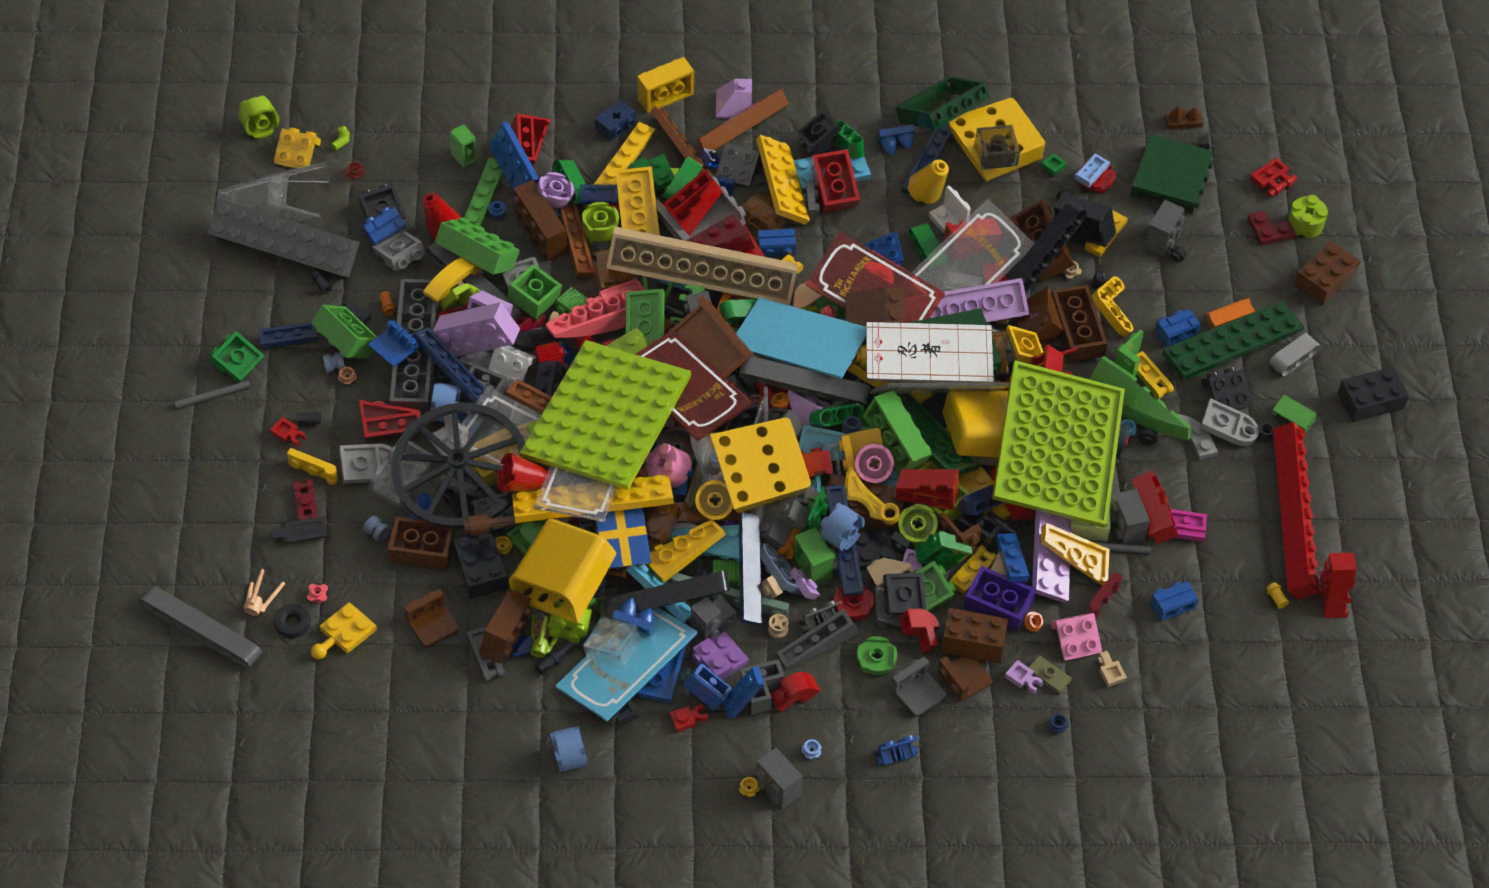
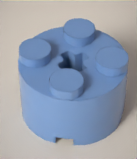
M435 383L431 410L443 405L459 403L461 389L457 385ZM444 417L438 418L434 421L444 422Z
M838 503L835 505L830 516L822 520L820 524L823 528L821 536L841 551H843V548L847 550L860 536L857 532L860 527L863 529L865 519L845 505Z
M579 726L550 733L560 772L588 766Z

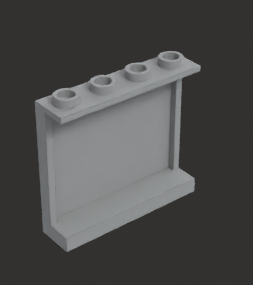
M714 176L712 178L723 192L689 237L658 199L656 200L657 217L675 239L684 241L732 214L737 217L742 225H745V211L741 206H737L733 196L729 197L725 187H721Z

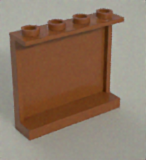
M702 295L697 299L699 305L661 340L657 342L653 339L652 342L657 346L668 338L670 340L676 338L723 381L747 360L753 352L709 300ZM667 341L655 349L660 357L664 356L667 359L665 361L666 364L691 371L687 390L693 397L697 395L703 399L702 395L707 396L705 393H710L709 390L713 386L716 387L714 385L716 382L718 384L721 383L677 342L670 343Z

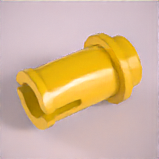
M1275 582L1266 588L1267 595L1272 597L1278 609L1289 604V601L1281 591V585Z

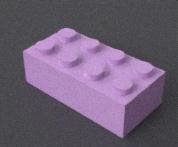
M499 302L441 315L433 329V333L456 357L513 345L520 328L503 304Z

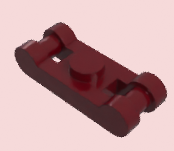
M310 479L304 483H299V481L293 482L298 519L317 518L318 512L313 480ZM308 490V493L301 494L300 491Z
M1119 573L1111 574L1091 600L1088 613H1094L1095 620L1098 619L1104 603L1108 604L1112 599V593L1119 591L1122 582V576Z

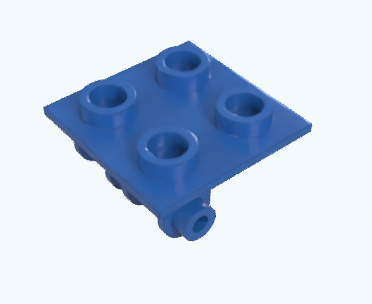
M897 231L863 244L865 251L898 270L902 268V261L904 260ZM865 254L866 257L872 259L869 260V262L882 264L874 258L870 257L869 255Z
M390 320L386 324L387 330L368 345L395 367L420 348L416 339L412 338V335L397 322Z
M913 735L897 740L898 743L896 744L894 740L879 745V749L873 753H879L877 762L883 766L893 763V760L898 762L895 750H897L900 761L903 760V756L904 759L913 758L918 754L916 746L913 747L912 743L921 738H914Z

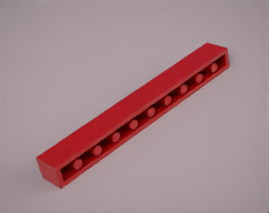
M1291 422L1274 428L1273 433L1288 592L1298 600L1318 593L1319 578L1316 574L1318 564L1314 554L1316 546L1313 542L1314 528L1311 523L1313 514L1310 509L1311 496L1308 492L1310 482L1306 471L1308 470V464L1305 460L1307 451L1303 440L1305 433L1295 422Z

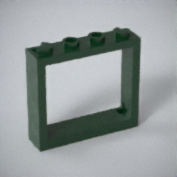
M948 76L895 106V110L900 123L914 124V126L936 130L990 99V95L985 82ZM953 95H959L931 112L926 111Z

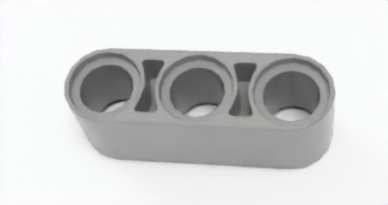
M1304 333L1277 352L1270 359L1269 365L1282 376H1286L1314 356L1320 349V345L1307 333Z

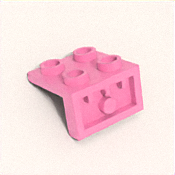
M1094 613L1050 621L1051 629H1057L1063 660H1071L1102 652Z

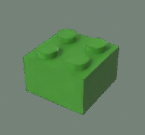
M533 264L510 284L507 299L531 317L537 319L556 302V299L560 296L562 285Z
M815 527L795 535L793 557L800 569L805 573V577L813 580L816 585L831 579L834 570L835 554L831 548H828L826 540L822 538L817 528Z

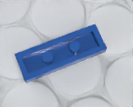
M1016 533L997 534L995 540L1008 581H1028L1029 573Z
M752 667L730 691L723 702L728 718H735L765 685L759 667Z

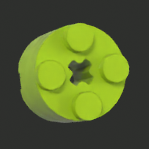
M265 96L254 97L240 103L238 117L248 135L258 139L265 138L274 132L273 129L276 126L278 127L280 118L271 102Z
M1315 195L1295 200L1288 218L1295 235L1299 236L1300 234L1304 235L1305 238H1314L1321 234L1328 210L1326 205Z
M595 202L584 210L582 226L588 242L593 245V241H612L614 227H619V213L614 206L612 208L609 206V203Z
M915 504L914 506L907 507L899 517L900 534L910 541L914 547L918 543L926 541L930 534L935 535L938 532L937 517L933 510L926 505ZM921 523L922 527L916 529L915 525L918 526V524Z
M556 601L555 608L561 607L564 602ZM586 608L579 624L550 614L548 623L549 635L555 638L568 639L573 643L580 642L583 635L586 636L588 633L591 609L588 610Z

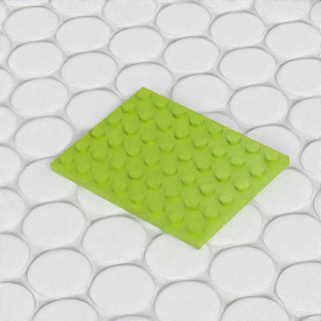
M585 340L520 451V456L524 459L629 490L691 377V371Z
M1015 360L1012 365L992 499L1105 528L1108 521L1125 389Z

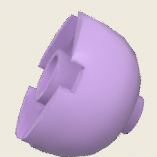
M556 172L546 173L538 182L539 193L546 198L552 209L566 206L574 193L573 183L565 180L566 176Z

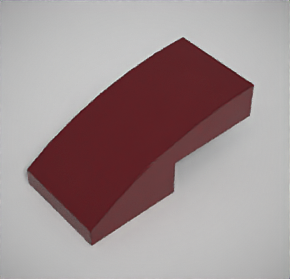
M541 314L537 319L531 316L528 318L518 317L514 321L520 328L519 331L535 329L548 320L546 315Z

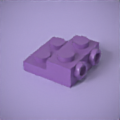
M726 632L712 640L707 638L693 647L692 658L697 665L703 663L722 680L749 664L748 657Z

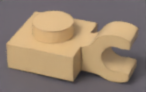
M773 575L761 582V596L774 599L783 592Z
M1108 651L1101 652L1098 658L1101 665L1099 671L1107 687L1125 682L1127 677L1119 661L1112 662Z

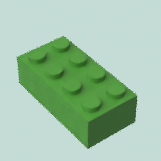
M466 218L441 222L435 243L491 274L513 270L520 251L514 247V244L502 241L498 235L484 231L483 227L471 224L470 220Z
M894 390L874 397L864 412L863 417L871 429H880L883 445L893 455L894 469L898 476H900L901 469L921 468L932 453L929 445L922 438L920 430L913 423L911 415L904 408L900 397L897 396Z

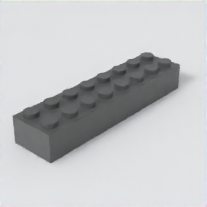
M219 198L208 230V234L345 277L350 276L360 243Z
M401 279L397 323L412 336L413 333L426 328L433 332L437 323L439 302L437 303L423 294L424 289L432 280ZM421 347L393 367L390 406L420 410V415H423L430 411L434 361Z

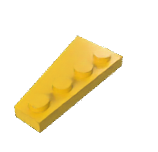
M711 519L689 530V533L684 536L679 535L672 538L673 541L654 547L655 550L650 552L651 564L646 565L665 583L724 537L725 532Z
M1046 523L1042 526V545L1101 586L1104 585L1108 580L1110 549Z

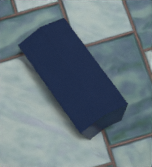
M989 485L962 497L957 506L965 514L977 515L1004 502L992 499L994 486Z

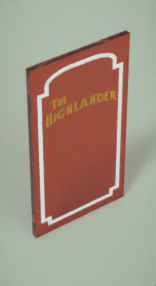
M841 231L837 233L832 244L805 284L808 288L844 309L845 294L848 292L878 288H904L905 323L930 318L945 296L943 291Z
M673 330L635 354L691 371V377L670 416L697 441L752 405V401Z

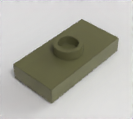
M1040 655L1029 666L1034 671L1033 677L1041 678L1043 684L1059 695L1072 680L1070 676Z

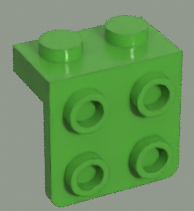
M1142 330L1133 333L1125 344L1122 343L1117 348V356L1114 360L1115 364L1131 373L1134 377L1137 375L1140 358L1136 354L1140 350L1144 334Z

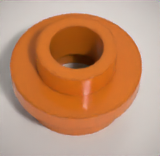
M784 392L774 394L770 399L772 407L787 408L789 404L788 395Z
M1029 612L1024 617V625L1031 632L1038 631L1043 625V618L1039 613Z

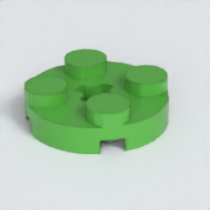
M869 637L858 647V664L864 673L873 675L889 674L897 662V649L884 637ZM877 652L882 658L876 659L872 656Z

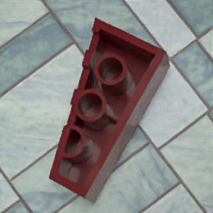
M734 214L686 240L738 252L745 249L749 251L755 249L749 233Z

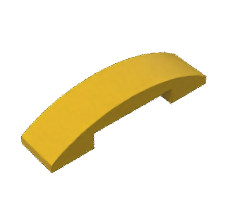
M460 257L435 276L424 289L423 294L438 303L448 295L450 288L470 273L472 275L477 274L482 268Z

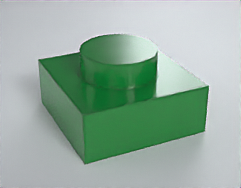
M1055 153L1050 155L1041 164V167L1054 177L1067 166V163Z

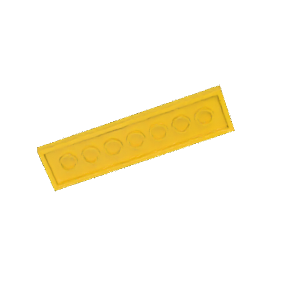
M666 475L638 477L634 479L629 490L613 486L603 512L674 504L669 477ZM598 482L552 488L546 500L551 501V505L595 513V510L601 511L604 501L607 500L605 498L610 485ZM547 489L512 493L515 523L586 515L585 513L546 506L547 502L542 501Z

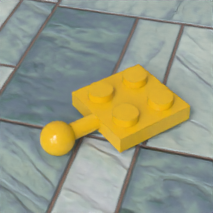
M349 602L320 625V630L329 639L322 644L313 645L311 655L314 659H323L327 654V650L335 643L348 654L377 631V625Z

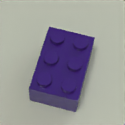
M981 566L965 596L963 608L974 613L1007 618V627L1018 632L1025 615L1034 602L1036 589L1021 582H1009L1007 576Z

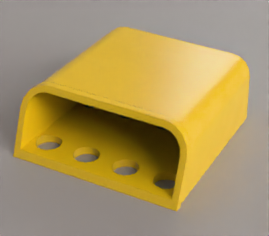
M1013 98L966 112L948 122L956 141L985 182L1039 161L1043 157L1045 140Z
M950 390L948 392L942 413L958 455L999 457L1008 391Z
M781 418L710 434L734 510L737 513L803 494L810 487L811 481L789 418Z
M548 519L515 572L511 575L509 584L512 590L523 595L527 588H533L531 595L527 596L532 598L530 602L531 607L579 624L581 617L614 560L616 551L604 537L555 519ZM542 594H548V599L546 601L539 602V598ZM563 599V605L555 608L556 601Z

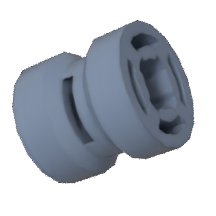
M340 351L335 352L333 357L329 354L322 355L326 374L332 373L335 368L340 371L345 367L343 356L339 353Z
M374 515L366 521L363 530L369 535L372 534L377 542H382L389 536L391 527L386 523H382L381 519Z

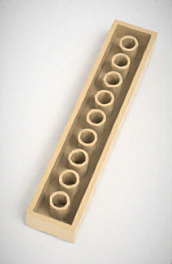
M614 227L606 267L607 269L686 285L704 286L706 289L755 299L760 297L785 305H790L797 274V263L620 227Z

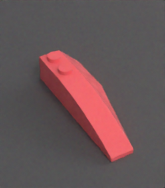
M637 279L604 289L599 292V296L595 298L590 297L582 306L579 307L577 305L572 308L570 313H563L546 323V327L554 338L590 336L626 327V292L645 289Z

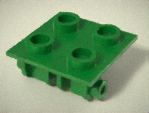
M823 486L818 496H814L809 501L807 509L811 512L805 528L799 529L801 532L815 527L819 531L821 528L822 516L827 514L829 508Z

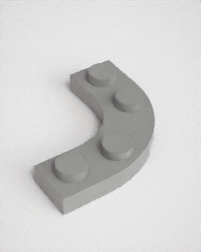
M1178 414L1191 426L1189 441L1198 459L1202 460L1217 456L1218 451L1209 432L1200 429L1201 424L1198 421ZM1157 432V436L1165 435L1163 433Z

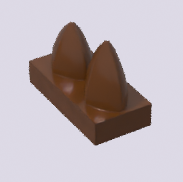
M1177 106L1171 112H1165L1168 130L1203 127L1204 122L1201 111L1197 107L1183 111L1180 106Z

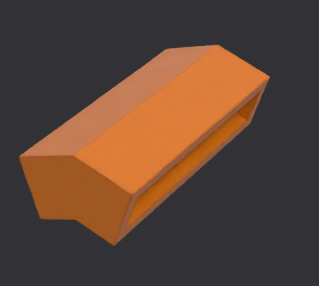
M1246 298L1207 312L1204 315L1210 329H1214L1255 312V310L1251 306L1250 299Z

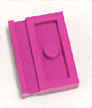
M1171 509L1179 536L1174 538L1204 542L1207 514Z

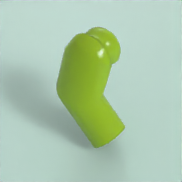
M340 126L337 129L339 133L338 139L331 143L335 151L349 142L350 132L346 126Z

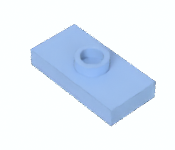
M1094 154L1075 174L1074 179L1090 187L1109 167L1110 162Z

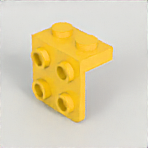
M289 127V130L282 128L274 162L278 165L307 171L310 166L314 146H320L321 139L313 132L306 131L305 134L300 133L299 129Z
M879 428L841 436L842 440H839L840 451H845L846 459H842L844 470H848L849 465L852 464L856 472V455L863 446L870 443L883 445ZM872 458L869 465L876 468L880 461Z

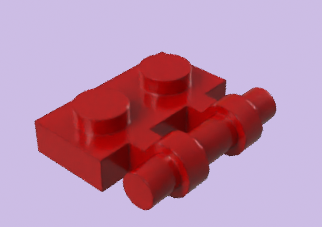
M1276 157L1252 173L1250 179L1262 190L1268 186L1270 190L1266 192L1267 196L1272 197L1280 194L1284 188L1292 186L1297 177L1294 174L1288 176L1289 168ZM1278 179L1282 181L1279 184L1275 182Z

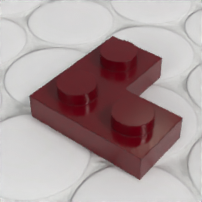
M1265 210L1248 214L1247 219L1260 246L1294 239L1295 232L1289 220L1272 224Z

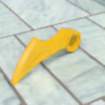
M850 464L845 479L847 501L862 503L866 506L870 517L873 519L882 520L885 524L889 525L895 524L900 517L897 505L893 503L884 504L865 487L852 464ZM887 510L895 511V515L892 518H887L884 514Z

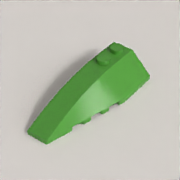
M1105 356L1100 359L1089 380L1125 389L1122 416L1165 435L1186 441L1190 439L1191 426L1173 410L1169 412L1161 399H1154L1149 394L1151 391L1146 386L1142 388L1137 384V378Z

